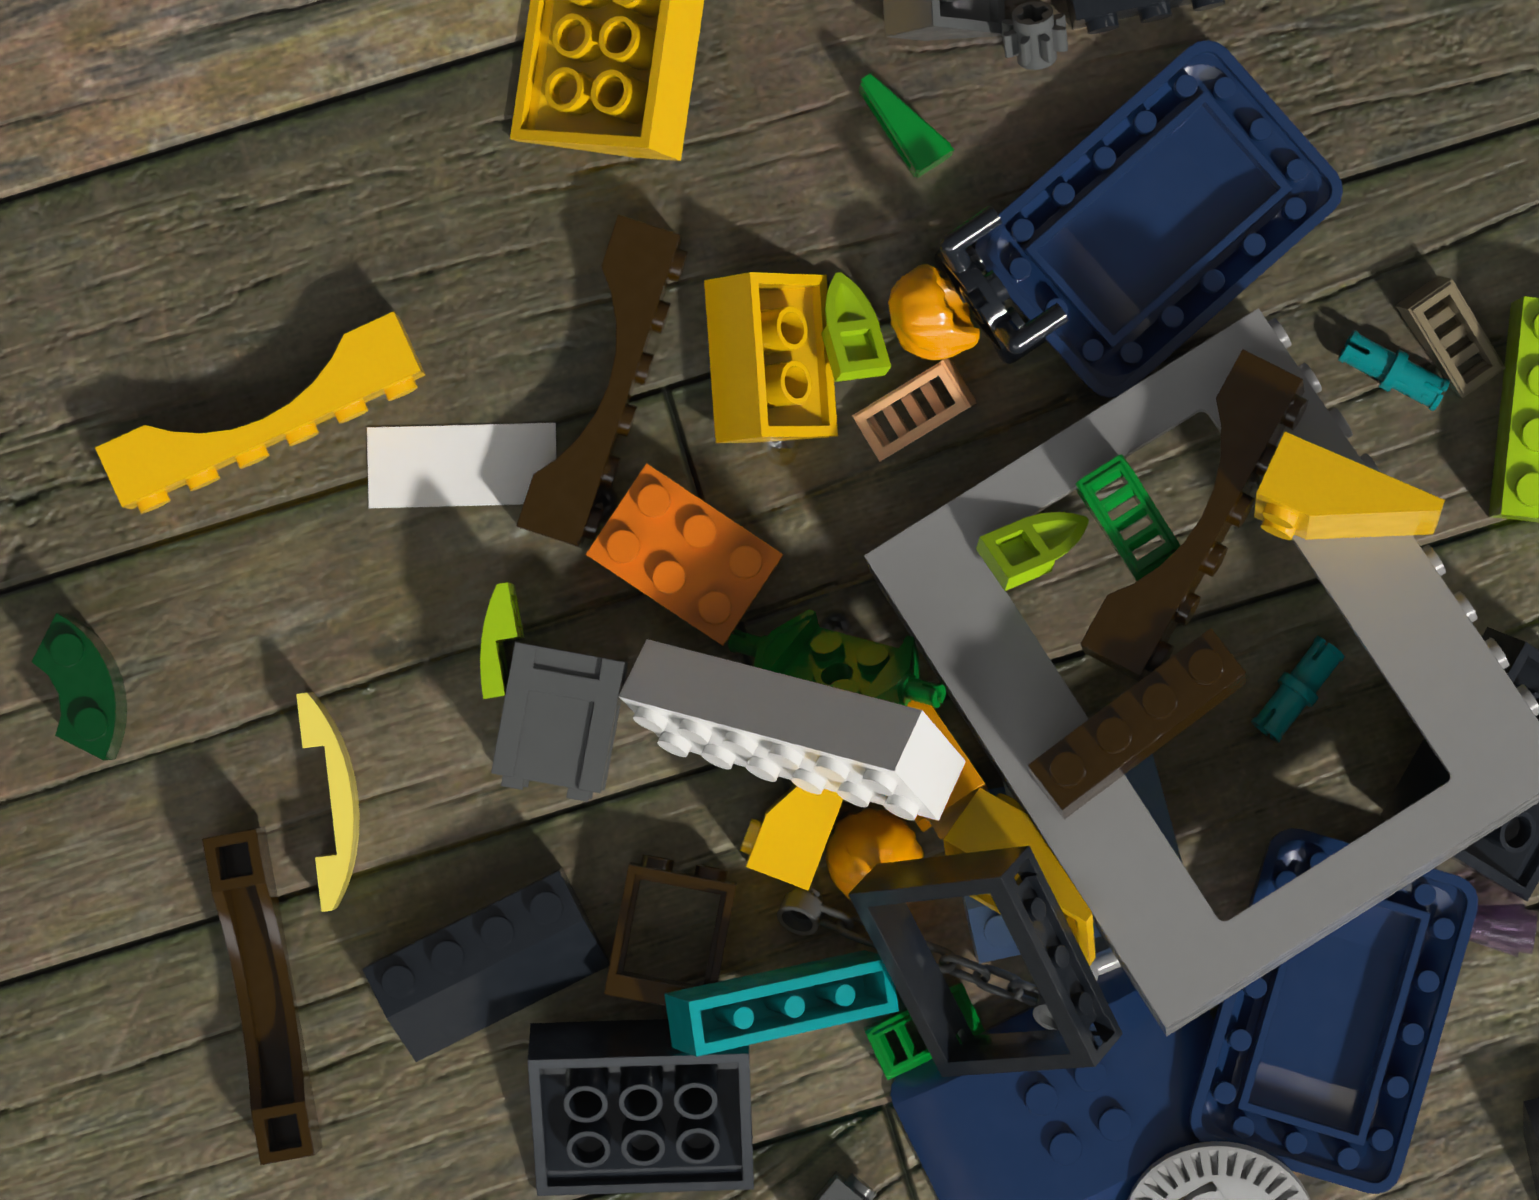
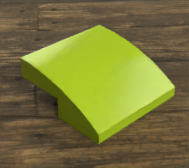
M509 582L496 585L484 620L480 651L483 699L505 696L509 671L503 642L525 638L516 587Z

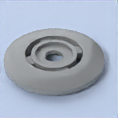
M1210 1141L1181 1147L1158 1159L1139 1177L1127 1199L1178 1200L1185 1195L1187 1196L1183 1200H1310V1197L1298 1177L1277 1158L1248 1145L1234 1142ZM1212 1181H1213V1183H1214V1184L1204 1185V1184H1206V1183H1208V1182H1212Z

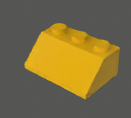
M748 272L704 280L715 442L758 443L837 437L834 377L821 334L826 327L827 275Z

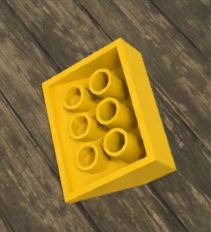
M530 0L510 139L519 142L625 157L681 161L704 0Z

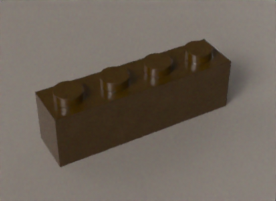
M1210 628L1028 764L1030 775L1063 819H1066L1245 685L1246 672L1212 628Z

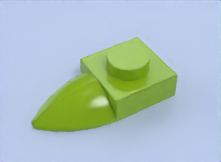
M837 272L826 294V327L821 333L834 380L839 382L885 376L891 368V363L876 313L862 290L842 272Z
M1066 512L1040 513L1028 516L980 536L976 550L1004 591H1007L1052 572L1055 560L1068 553L1080 541L1085 533L1089 519L1087 516Z

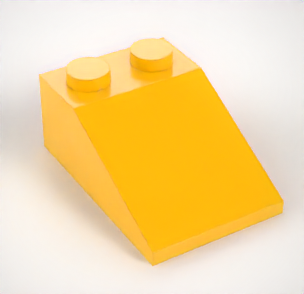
M1284 431L1256 492L1254 518L1262 521L1260 527L1263 530L1285 540H1292L1294 535L1305 540L1431 535L1438 525L1445 500Z
M794 784L765 811L762 822L751 818L740 847L741 852L749 855L746 867L808 891L843 798L836 792L823 789L821 794H813Z
M979 788L944 837L945 855L1030 846L1090 966L1096 958L1093 914L1029 816L1025 813L1024 808L1008 795L998 793L994 796L986 790ZM1018 873L1014 877L1015 880L1019 877ZM991 894L970 896L1000 914Z

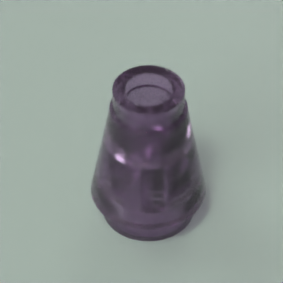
M1525 904L1478 905L1469 941L1517 958L1519 952L1532 954L1538 911L1525 909Z

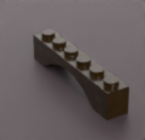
M618 215L601 265L611 291L616 319V354L609 385L597 412L579 438L556 460L533 474L516 525L518 528L578 548H582L585 538L595 539L604 509L595 507L601 487L612 488L621 458L613 456L612 453L618 435L629 436L638 406L629 404L635 383L645 386L653 363L654 354L646 352L652 331L662 334L670 311L671 303L663 301V297L669 280L679 282L687 259L688 251L679 249L682 242L681 235Z
M1242 349L1216 396L1221 423V457L1215 486L1202 517L1185 542L1161 566L1137 582L1106 596L1080 643L1085 654L1138 682L1169 660L1174 649L1173 645L1167 643L1178 623L1186 626L1193 617L1201 599V596L1195 594L1197 587L1205 574L1213 577L1218 571L1228 550V547L1223 545L1222 542L1231 525L1240 528L1245 522L1255 501V498L1248 494L1258 476L1264 477L1277 449L1275 445L1285 427L1294 430L1306 410L1309 400L1302 397L1305 392L1302 378Z
M265 826L203 838L202 842L211 892L225 937L238 998L247 1059L251 1115L260 1165L314 1156L321 1150L323 1145Z

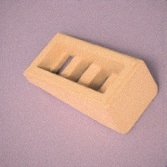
M946 358L858 411L852 417L878 460L882 461L975 405L976 400L952 360ZM938 376L955 402L949 408H947L931 381ZM919 387L936 416L929 420L912 393ZM900 399L917 426L911 431L908 430L893 404ZM881 410L898 436V439L891 443L874 416Z

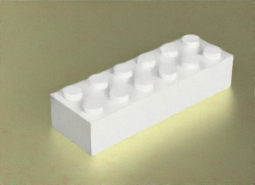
M648 639L619 694V698L635 713L633 716L634 721L642 727L653 731L659 737L658 745L674 755L687 757L689 752L696 753L711 764L723 769H731L733 764L743 766L753 775L770 782H775L779 776L791 780L799 788L813 794H821L823 789L836 792L847 802L860 807H868L869 803L873 802L883 805L892 814L907 820H915L916 816L920 815L939 821L966 762L923 710Z

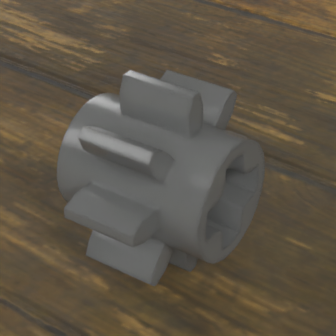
M1040 1L1023 3L1013 10V20L1007 19L1001 22L1005 57L1017 56L1018 64L1025 69L1039 70L1047 68L1057 60V51H1068L1065 14L1053 15V9L1047 3Z

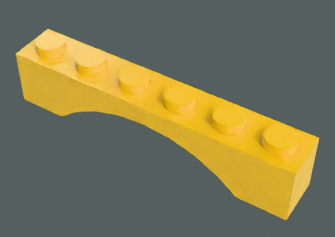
M393 311L345 333L331 360L315 381L288 405L261 420L231 430L208 433L172 432L143 425L95 447L121 506L127 509L138 507L140 513L143 514L170 502L168 493L187 484L189 490L194 491L219 480L220 476L217 470L234 462H237L239 468L242 469L264 460L270 456L267 447L286 439L289 446H293L319 434L316 425L335 416L339 424L352 420L369 411L366 402L385 394L388 401L405 396L418 388L415 380L426 374L400 317Z

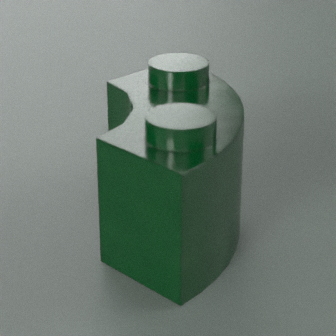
M56 613L31 661L49 676L59 694L61 717L55 736L103 761L114 760L122 745L127 722V699L122 675L109 649L89 627L69 614Z

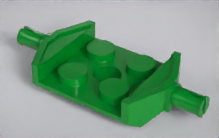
M808 609L772 630L768 636L763 635L761 637L736 629L728 640V648L731 652L755 657L754 667L904 706H907L912 700L939 708L940 703H943L945 699L946 689L944 685L919 679V655L915 638L907 635L903 640V644L896 648L819 627L816 611Z

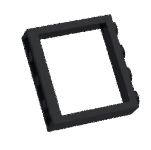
M1030 846L879 863L848 894L942 1077L1096 1067L1122 1036L1123 1033ZM1018 873L1019 877L1015 880L1014 877ZM991 894L1058 1029L973 1035L906 903ZM957 1033L962 1041L961 1045L956 1037Z

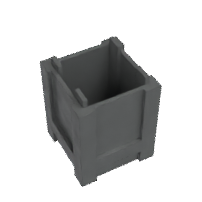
M515 642L491 770L492 774L503 775L501 786L523 790V787L529 786V780L568 787L566 798L585 802L592 799L593 792L601 793L602 790L605 791L622 702L619 694L625 684L629 662Z

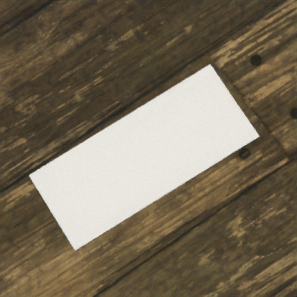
M556 423L367 427L369 508L524 504L533 474L557 459Z

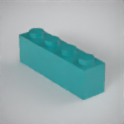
M867 950L664 993L672 1048L695 1057L899 1011L896 987L878 953Z

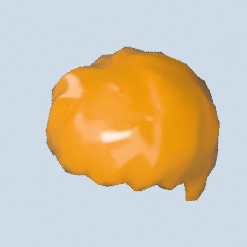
M929 264L918 265L902 276L891 289L888 301L891 326L904 350L927 360L950 358L962 351L973 348L978 343L980 329L974 327L970 320V310L967 302H962L949 279L941 278L938 268Z
M865 808L857 814L849 813L845 818L838 821L835 832L831 835L826 845L827 854L825 860L832 881L851 901L848 894L876 864L924 858V853L916 839L915 832L903 818L892 814L888 810Z

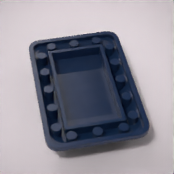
M1199 41L1188 47L999 214L1002 224L977 240L975 251L983 261L986 273L991 270L995 272L1008 291L1009 299L1029 321L1055 303L1061 306L1069 321L1046 336L1045 339L1091 391L1098 396L1108 399L1116 398L1143 380L1331 214L1341 202L1343 186L1340 177L1332 166L1229 50L1214 41Z
M1288 828L1279 831L1271 838L1266 848L1248 908L1350 843L1304 829ZM1433 868L1219 1003L1189 1113L1191 1131L1201 1142L1223 1141L1248 1145L1277 1158L1291 1171L1365 1193L1380 1194L1396 1185L1403 1170L1478 911V896L1470 882L1460 876Z
M1119 967L1099 975L1097 983L1123 1034L1096 1067L942 1077L934 1060L931 1059L896 1076L891 1083L890 1096L898 1117L939 1200H1127L1139 1177L1154 1162L1181 1147L1202 1143L1191 1131L1189 1113L1214 1023L1210 1011H1206L1166 1037L1123 968ZM1031 1006L984 1029L985 1031L978 1035L1048 1029L1036 1022L1033 1017L1034 1006Z

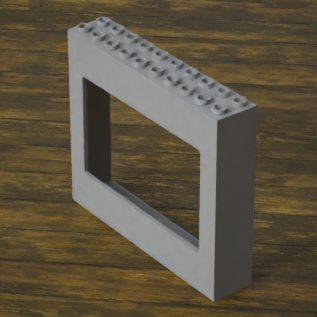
M1259 308L864 555L875 582L909 635L915 638L916 646L939 682L945 686L946 693L1013 798L1024 808L1025 813L1029 816L1093 914V923L1166 1037L1539 802V721L1536 718L1539 715V705L1525 685L1522 684L1517 688L1504 670L1509 666V662L1500 646L1491 637L1486 641L1483 640L1472 623L1478 619L1472 605L1461 591L1452 594L1441 578L1446 573L1442 561L1430 545L1421 548L1413 535L1305 540L1294 535L1292 541L1449 773L1450 779L1443 786L1230 920L1221 921L1209 906L1125 775L1066 819H1063L1031 777L1028 764L1086 722L1088 717L1007 592L1004 591L977 552L976 547L980 536L1025 517L1036 515L1076 490L1075 484L1081 478L1120 454L1127 458L1199 412L1207 413L1221 433L1216 396L1242 349L1303 379L1305 392L1302 397L1309 400L1308 405L1296 428L1291 430L1285 427V432L1380 472L1375 462L1367 453L1359 457L1348 441V438L1353 436V433L1337 408L1328 411L1317 393L1322 391V387L1311 368L1306 363L1298 366L1287 351V348L1292 344L1282 325L1276 318L1267 321ZM1283 431V433L1281 434V436H1280V438H1279V440H1278V442L1276 443L1275 446L1278 447V444H1279V442H1280V440H1281V438H1282V436H1283V434H1284V431ZM1258 476L1255 482L1257 488H1259L1263 479L1261 476Z

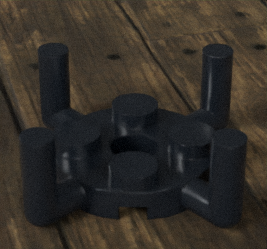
M989 205L941 238L939 250L935 254V263L949 279L962 302H967L976 316L974 318L993 344L1000 359L1007 364H1012L1047 341L1045 337L1067 323L1069 319L1058 303H1055L1026 324L1012 306L1008 309L1004 307L1006 305L1004 301L1010 298L1008 291L993 270L985 275L981 273L986 270V267L975 251L976 241L1002 224V220L995 209Z

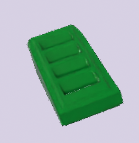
M871 74L861 79L858 92L913 177H921L953 155L955 149L951 146V143L881 81Z
M1123 454L1116 456L1076 482L1075 486L1078 495L1136 582L1161 566L1181 546ZM1120 479L1123 481L1125 486L1099 501L1096 494ZM1134 498L1138 505L1112 521L1108 513ZM1147 517L1151 523L1149 526L1127 540L1123 539L1120 534L1121 532ZM1159 535L1164 544L1137 560L1132 552Z
M960 982L949 987L973 1035H978L985 1031L963 983ZM907 1008L864 1027L867 1038L887 1080L933 1059L926 1046L918 1050L915 1049L904 1025L912 1020ZM893 1029L906 1053V1056L897 1060L885 1036V1033ZM957 1033L956 1037L959 1043L962 1044V1041Z

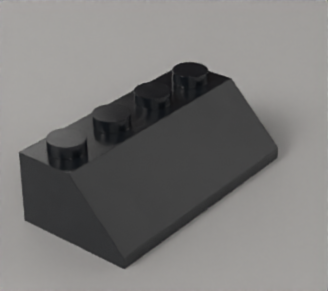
M562 867L370 963L362 970L387 1020L414 1060L418 1062L608 967L610 961Z

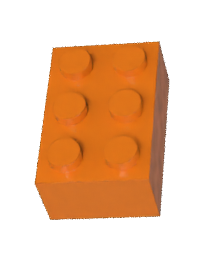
M647 463L586 553L587 556L722 646L725 645L784 555Z

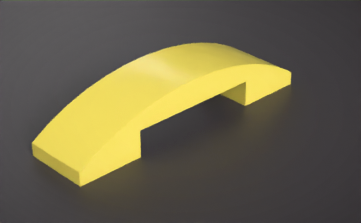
M314 692L296 694L302 748L324 746L337 852L315 857L321 912H325L339 907L353 873L359 840V799L351 759L335 721Z

